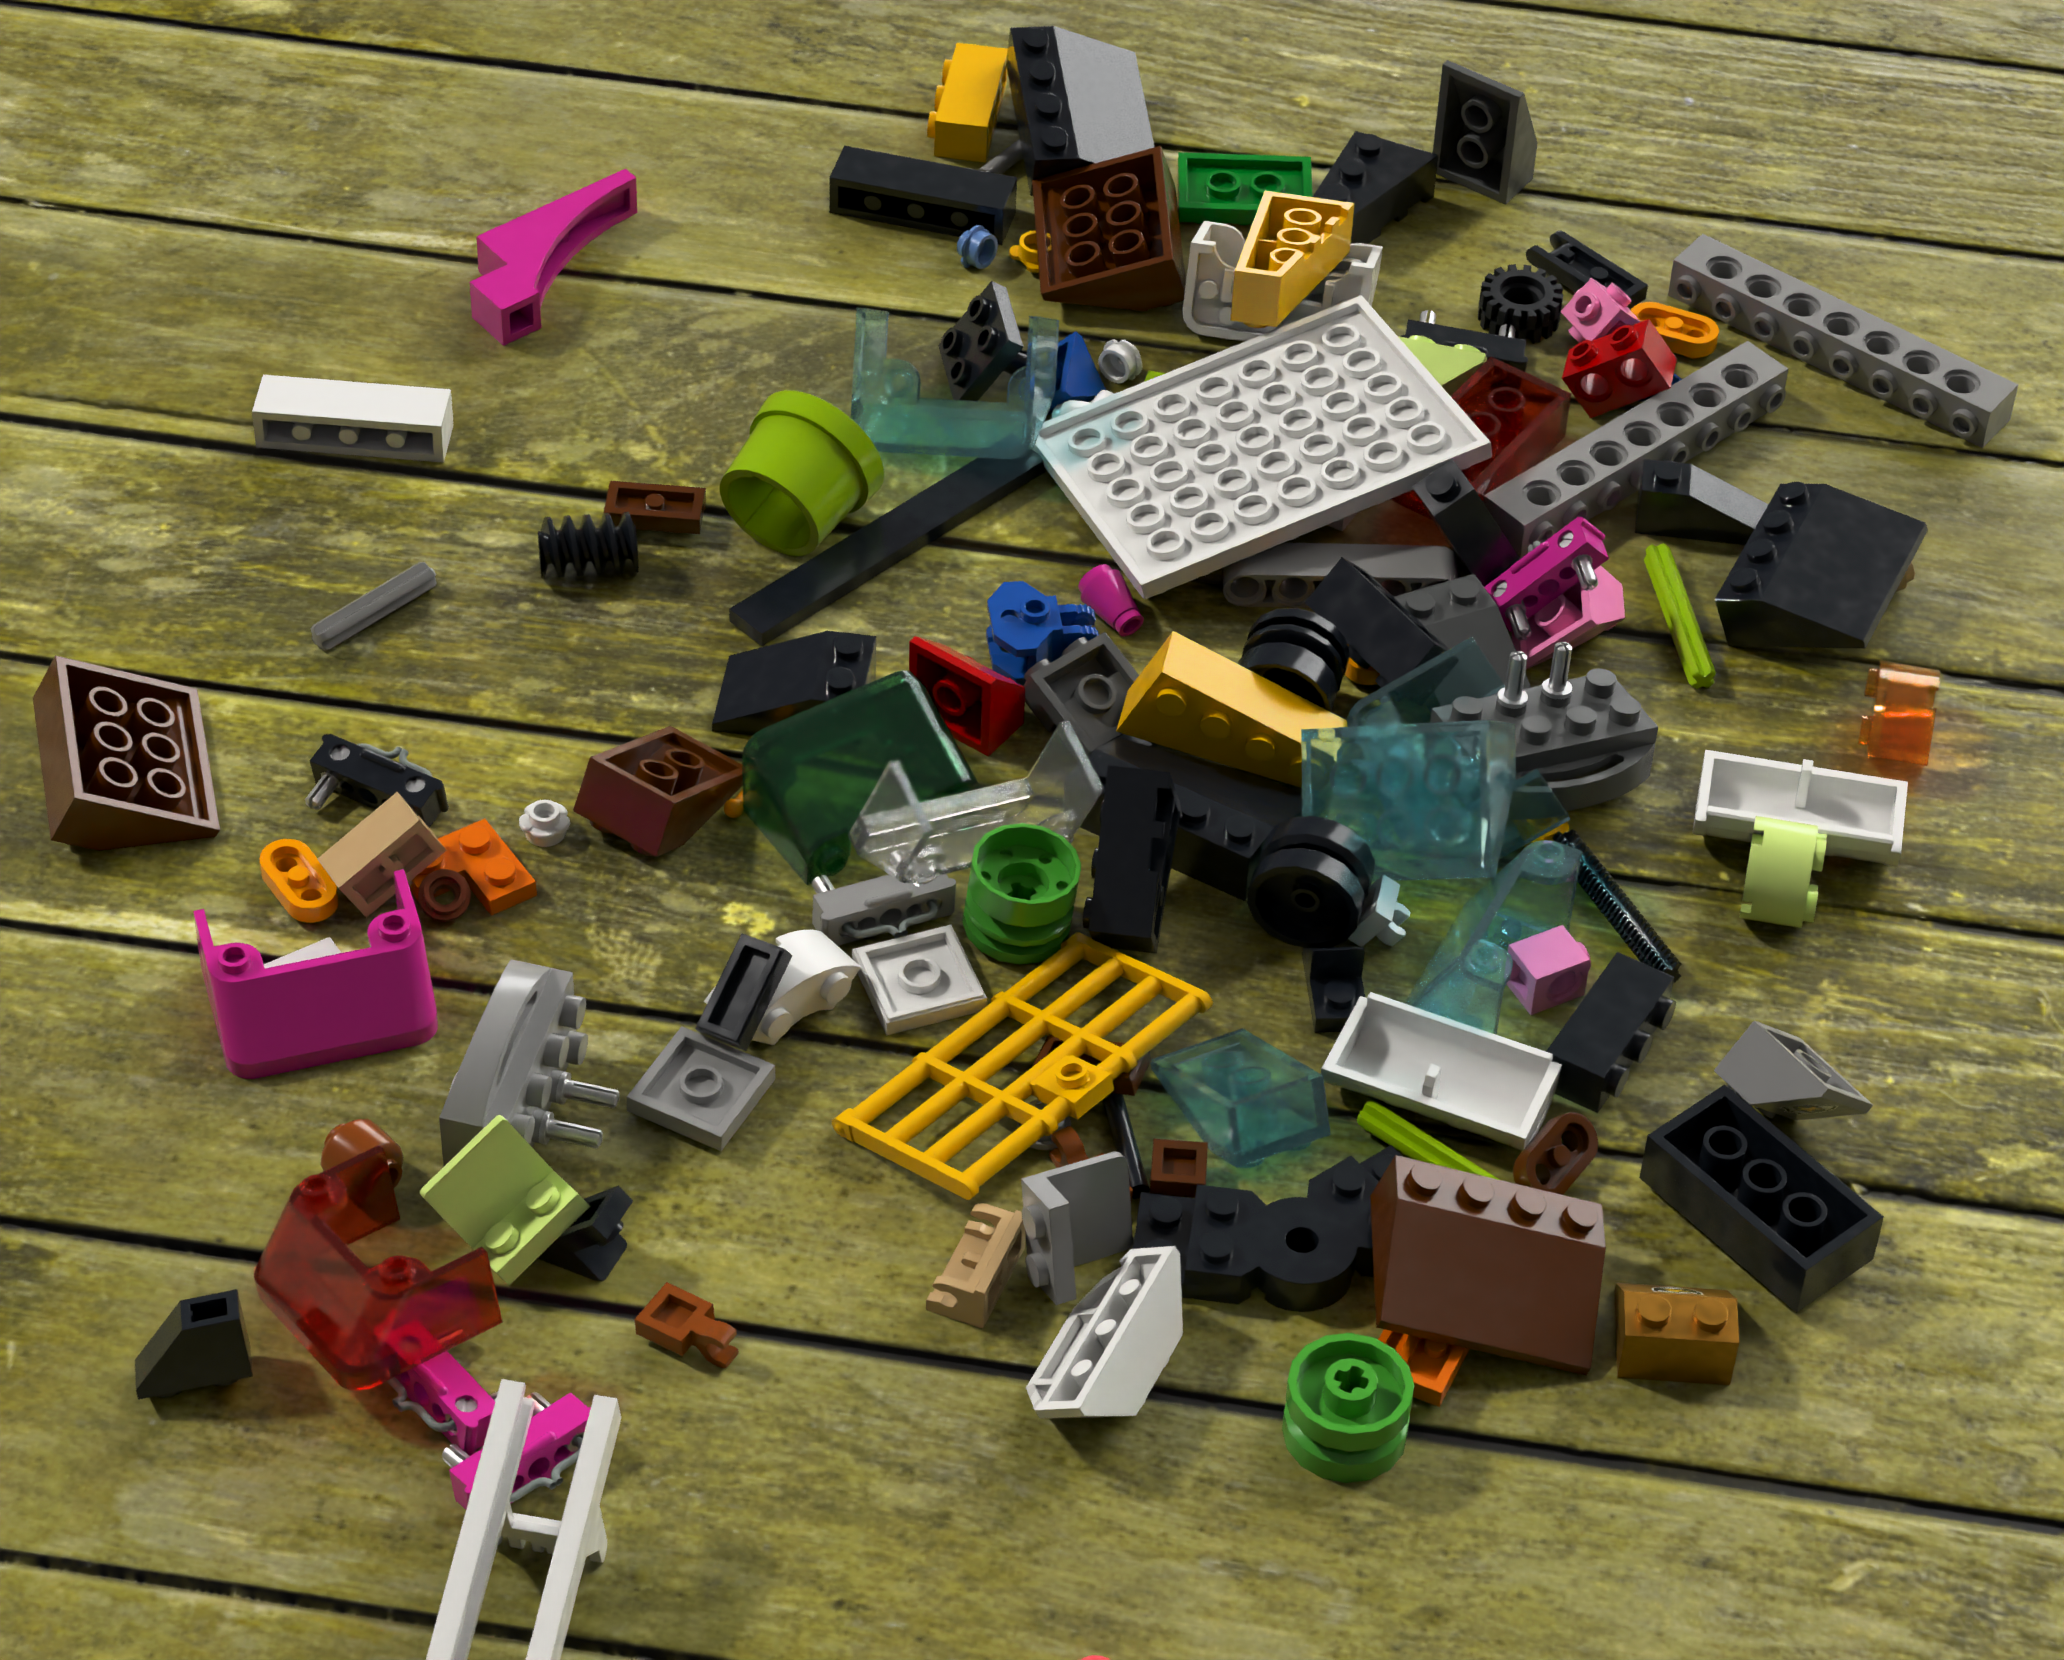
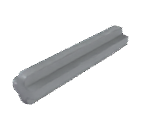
M419 562L317 622L310 629L314 644L318 645L323 651H328L431 590L437 584L435 571L425 562Z

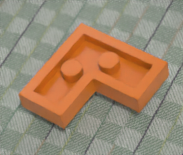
M485 818L438 838L447 851L408 883L411 893L418 900L420 884L428 874L440 869L453 870L466 879L470 890L491 916L537 896L536 881ZM440 889L434 894V897L444 894L450 890Z

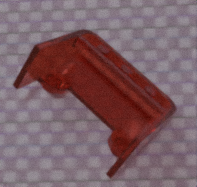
M380 1145L320 1174L305 1178L293 1189L253 1273L258 1296L340 1386L355 1391L376 1387L503 1323L488 1253L483 1247L433 1271H430L420 1260L401 1255L389 1257L382 1263L368 1269L347 1247V1245L400 1220L385 1150Z

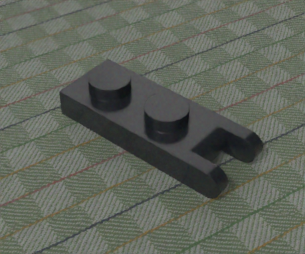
M1558 230L1550 236V243L1555 249L1550 253L1538 245H1534L1526 251V258L1530 264L1538 269L1546 270L1547 275H1553L1557 278L1558 282L1574 292H1577L1590 278H1593L1606 288L1611 283H1614L1632 300L1627 306L1629 309L1646 299L1648 284L1562 230Z

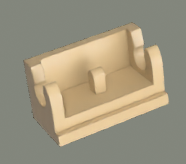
M396 792L317 858V860L336 886L367 918L396 893L394 871L404 869L409 883L447 850L421 817L417 816L405 799Z
M979 1203L974 1205L970 1214L978 1219L991 1222L994 1227L987 1226L982 1222L970 1220L967 1222L964 1234L943 1274L937 1276L932 1284V1287L935 1289L933 1293L930 1292L926 1300V1310L983 1329L1025 1249V1228L1021 1211L1016 1210L1013 1213L989 1204Z

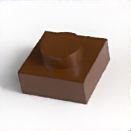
M1153 1139L1150 1193L1195 1198L1197 1184L1206 1185L1208 1142Z

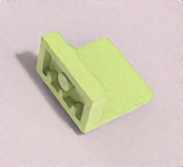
M502 1115L496 1116L420 1190V1195L508 1285L516 1280L590 1207Z

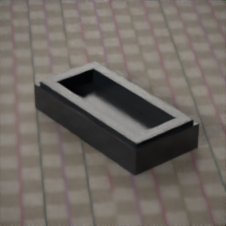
M742 933L695 1029L709 1038L747 1051L793 955L784 948Z

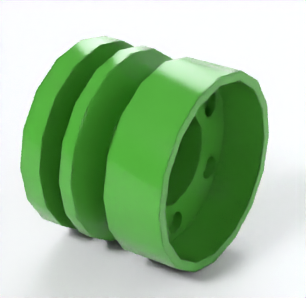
M1025 823L1002 825L986 833L975 845L962 920L967 938L981 952L992 958L1015 964L1042 962L1059 951L1061 944L1069 938L1079 883L1081 862L1076 849L1062 835L1043 826Z

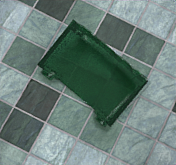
M907 670L889 674L768 726L755 733L748 740L743 750V811L806 885L812 884L817 876L821 879V875H826L827 877L836 875L846 866L851 851V837L933 801L934 810L946 820L966 817L971 812L981 808V787L928 690L911 671Z

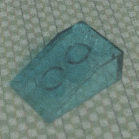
M1243 1028L1151 1059V1070L1203 1142H1208V1149L1236 1168L1258 1166L1269 1156L1284 1151L1293 1152L1306 1149L1311 1145L1312 1141L1331 1135L1323 1075Z

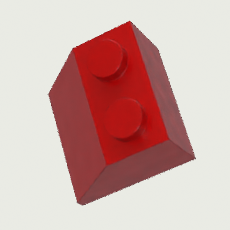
M918 636L909 641L908 714L988 757L1024 724V686L946 645Z

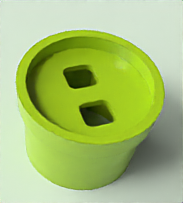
M785 390L773 393L764 401L751 423L749 438L722 477L719 490L722 502L730 516L753 539L783 554L804 556L813 552L848 513L859 510L881 488L884 481V467L871 439L848 415L814 395Z

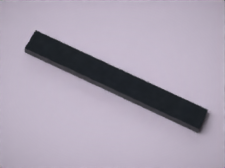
M1012 436L729 609V621L761 646L767 644L1046 472L1043 459L1034 450Z

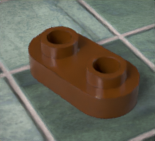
M1569 1112L1550 1119L1516 1158L1513 1167L1515 1184L1563 1195L1597 1153L1598 1138L1592 1123L1585 1116L1576 1112Z

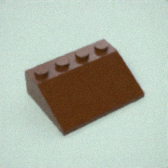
M1161 146L1032 180L1040 290L1043 301L1137 311L1167 307L1184 301L1186 279L1176 188ZM1047 233L1050 234L1051 241L1047 238ZM1051 244L1052 249L1048 252V247Z
M55 655L33 696L51 841L103 851L216 837L220 831L198 690L188 686Z
M1395 1155L1370 1195L1376 1327L1587 1375L1592 1363L1606 1250L1602 1204Z

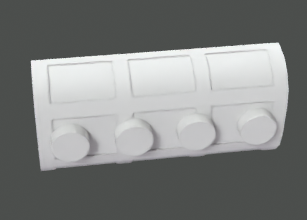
M1705 750L1693 834L1751 842L1753 833L1763 835L1764 832L1754 830L1756 816L1817 825V833L1827 835L1826 856H1839L1897 867L1902 850L1908 782L1813 767L1814 761L1803 759L1802 765Z
M1370 992L1367 998L1359 997L1321 1068V1080L1324 1083L1383 1101L1388 1105L1406 1109L1446 1123L1451 1127L1466 1130L1523 1151L1537 1135L1555 1094L1562 1064L1553 1062V1054Z

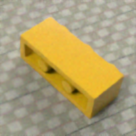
M956 43L952 60L945 59L942 85L937 86L935 95V111L937 112L930 111L927 126V137L934 138L935 157L986 163L1007 86L1006 58L1008 49Z

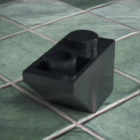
M238 1290L180 1300L135 1359V1380L138 1400L154 1396L168 1398L184 1390L208 1385L227 1386L237 1382L239 1379L253 1377L251 1347Z

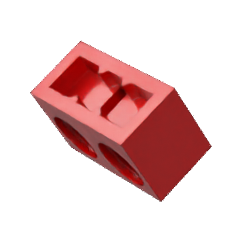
M1650 319L1634 325H1623L1611 334L1593 341L1584 340L1576 344L1572 349H1569L1562 380L1589 418H1593L1670 389L1677 358Z

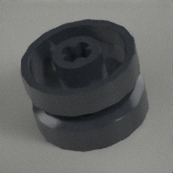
M1316 816L1292 817L1275 825L1265 839L1259 865L1254 870L1248 887L1247 904L1254 920L1268 934L1290 945L1316 948L1333 947L1345 942L1357 929L1363 911L1364 899L1368 896L1374 878V857L1367 843L1355 831L1337 821Z

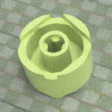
M1756 816L1754 830L1764 832L1763 835L1756 833L1752 835L1742 899L1743 902H1750L1752 905L1741 904L1739 918L1802 928L1803 921L1813 923L1818 899V885L1810 884L1812 870L1822 872L1827 835L1817 833V825Z

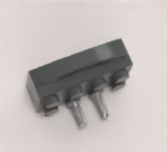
M1558 642L1554 647L1550 678L1543 681L1542 685L1523 689L1528 656L1522 651H1514L1510 654L1505 688L1500 689L1497 695L1478 699L1462 696L1456 698L1453 704L1432 708L1425 758L1472 815L1528 816L1559 813L1615 799L1643 783L1650 776L1658 726L1641 708L1639 701L1634 699L1618 682L1613 672L1597 668L1588 671L1586 676L1567 680L1572 646L1567 642Z

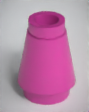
M1103 564L1092 568L1082 577L1078 585V589L1081 592V601L1087 606H1091V609H1094V613L1116 630L1120 636H1129L1141 627L1144 618L1140 614L1119 570L1112 569L1109 565Z

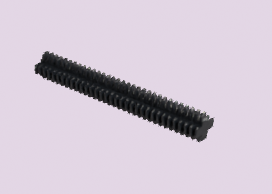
M1574 829L1564 834L1558 831L1552 837L1555 843L1551 849L1638 960L1673 976L1674 983L1679 980L1682 975L1678 974V969L1682 964L1677 962L1678 959L1674 957L1675 955L1670 953L1671 950L1667 949L1668 946L1664 944L1663 940H1660V936L1653 931L1654 929L1650 927L1651 925L1643 918L1644 916L1640 914V911L1636 910L1637 907L1633 905L1629 897H1626L1627 895L1616 884L1617 882L1613 880V877L1609 876L1610 873L1606 871L1602 863H1599L1600 861L1596 859L1597 857L1586 846L1587 844L1583 842V839L1579 838V834H1576L1577 832Z

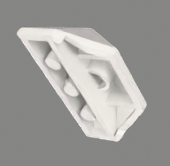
M1175 1246L1130 1249L1120 1259L1122 1266L1102 1278L1073 1308L1026 1386L1034 1411L1039 1418H1098L1137 1415L1183 1335L1180 1253Z

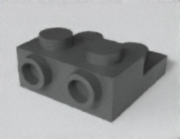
M1106 632L1089 641L1085 637L1077 639L1062 652V657L1051 663L1048 659H1043L1032 666L1024 675L1026 679L1024 684L1026 704L1048 732L1058 727L1084 762L1097 747L1124 735L1116 731L1127 691L1139 676Z

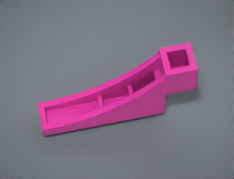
M623 169L476 236L479 273L483 276L470 281L472 318L503 346L541 329L540 308L547 291L560 271L591 240L617 223L637 214L636 177L627 169Z

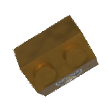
M1616 1282L1617 1378L1730 1385L1739 1347L1738 1307L1735 1296L1728 1290Z

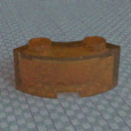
M1883 660L1879 661L1878 669L1869 667L1864 697L1873 698L1871 716L1862 715L1857 742L1858 745L1866 746L1865 757L1923 767L1927 766L1936 716V708H1933L1935 693L1939 690L1940 670Z

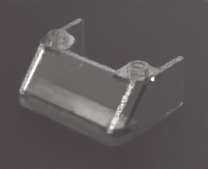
M1067 720L1059 723L1026 778L919 803L899 760L889 762L850 830L849 838L859 857L900 882H912L914 886H920L933 881L940 875L971 868L975 845L986 833L1002 825L1025 823L1043 826L1062 835L1071 844L1075 838L1074 834L1085 820L1104 788L1071 723Z

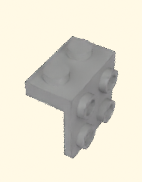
M1117 1151L1021 1178L1023 1198L1022 1220L1025 1228L1027 1250L1026 1270L1033 1286L1036 1288L1040 1287L1055 1305L1076 1299L1074 1266L1125 1251L1133 1243L1128 1161Z

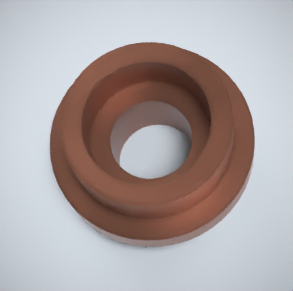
M440 869L433 871L420 884L418 891L419 905L423 912L431 919L441 922L453 921L462 916L470 904L471 890L469 884L461 874L453 870ZM440 889H448L453 893L454 900L450 904L442 905L435 900L434 894Z

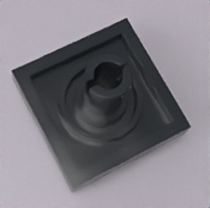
M993 281L987 285L980 295L975 296L971 300L967 311L953 328H949L944 333L938 345L954 405L968 411L974 407L1003 371L1013 375L1014 378L1022 380L1028 376L1034 363L1032 352L1022 350L1024 346L1007 288Z

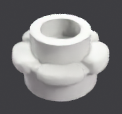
M1113 339L1105 344L1104 351L1098 359L1102 374L1114 383H1123L1128 379L1134 380L1135 375H1139L1143 367L1138 349L1126 340L1118 342Z
M539 800L525 808V814L519 818V826L525 832V836L530 843L540 847H549L558 844L564 839L566 831L570 826V819L567 817V809L563 805L551 800Z

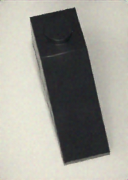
M1644 459L1636 505L1635 533L1746 545L1768 504L1692 464Z

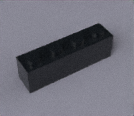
M844 145L829 177V213L960 237L965 231L970 230L976 225H981L997 238L999 245H1002L1016 214L1017 177Z

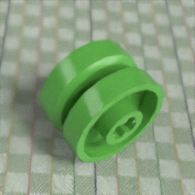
M1343 1333L1326 1335L1307 1344L1293 1359L1287 1380L1286 1405L1282 1424V1432L1287 1450L1301 1467L1320 1478L1343 1483L1371 1480L1391 1470L1404 1453L1408 1435L1410 1410L1415 1386L1409 1365L1394 1348L1374 1337Z

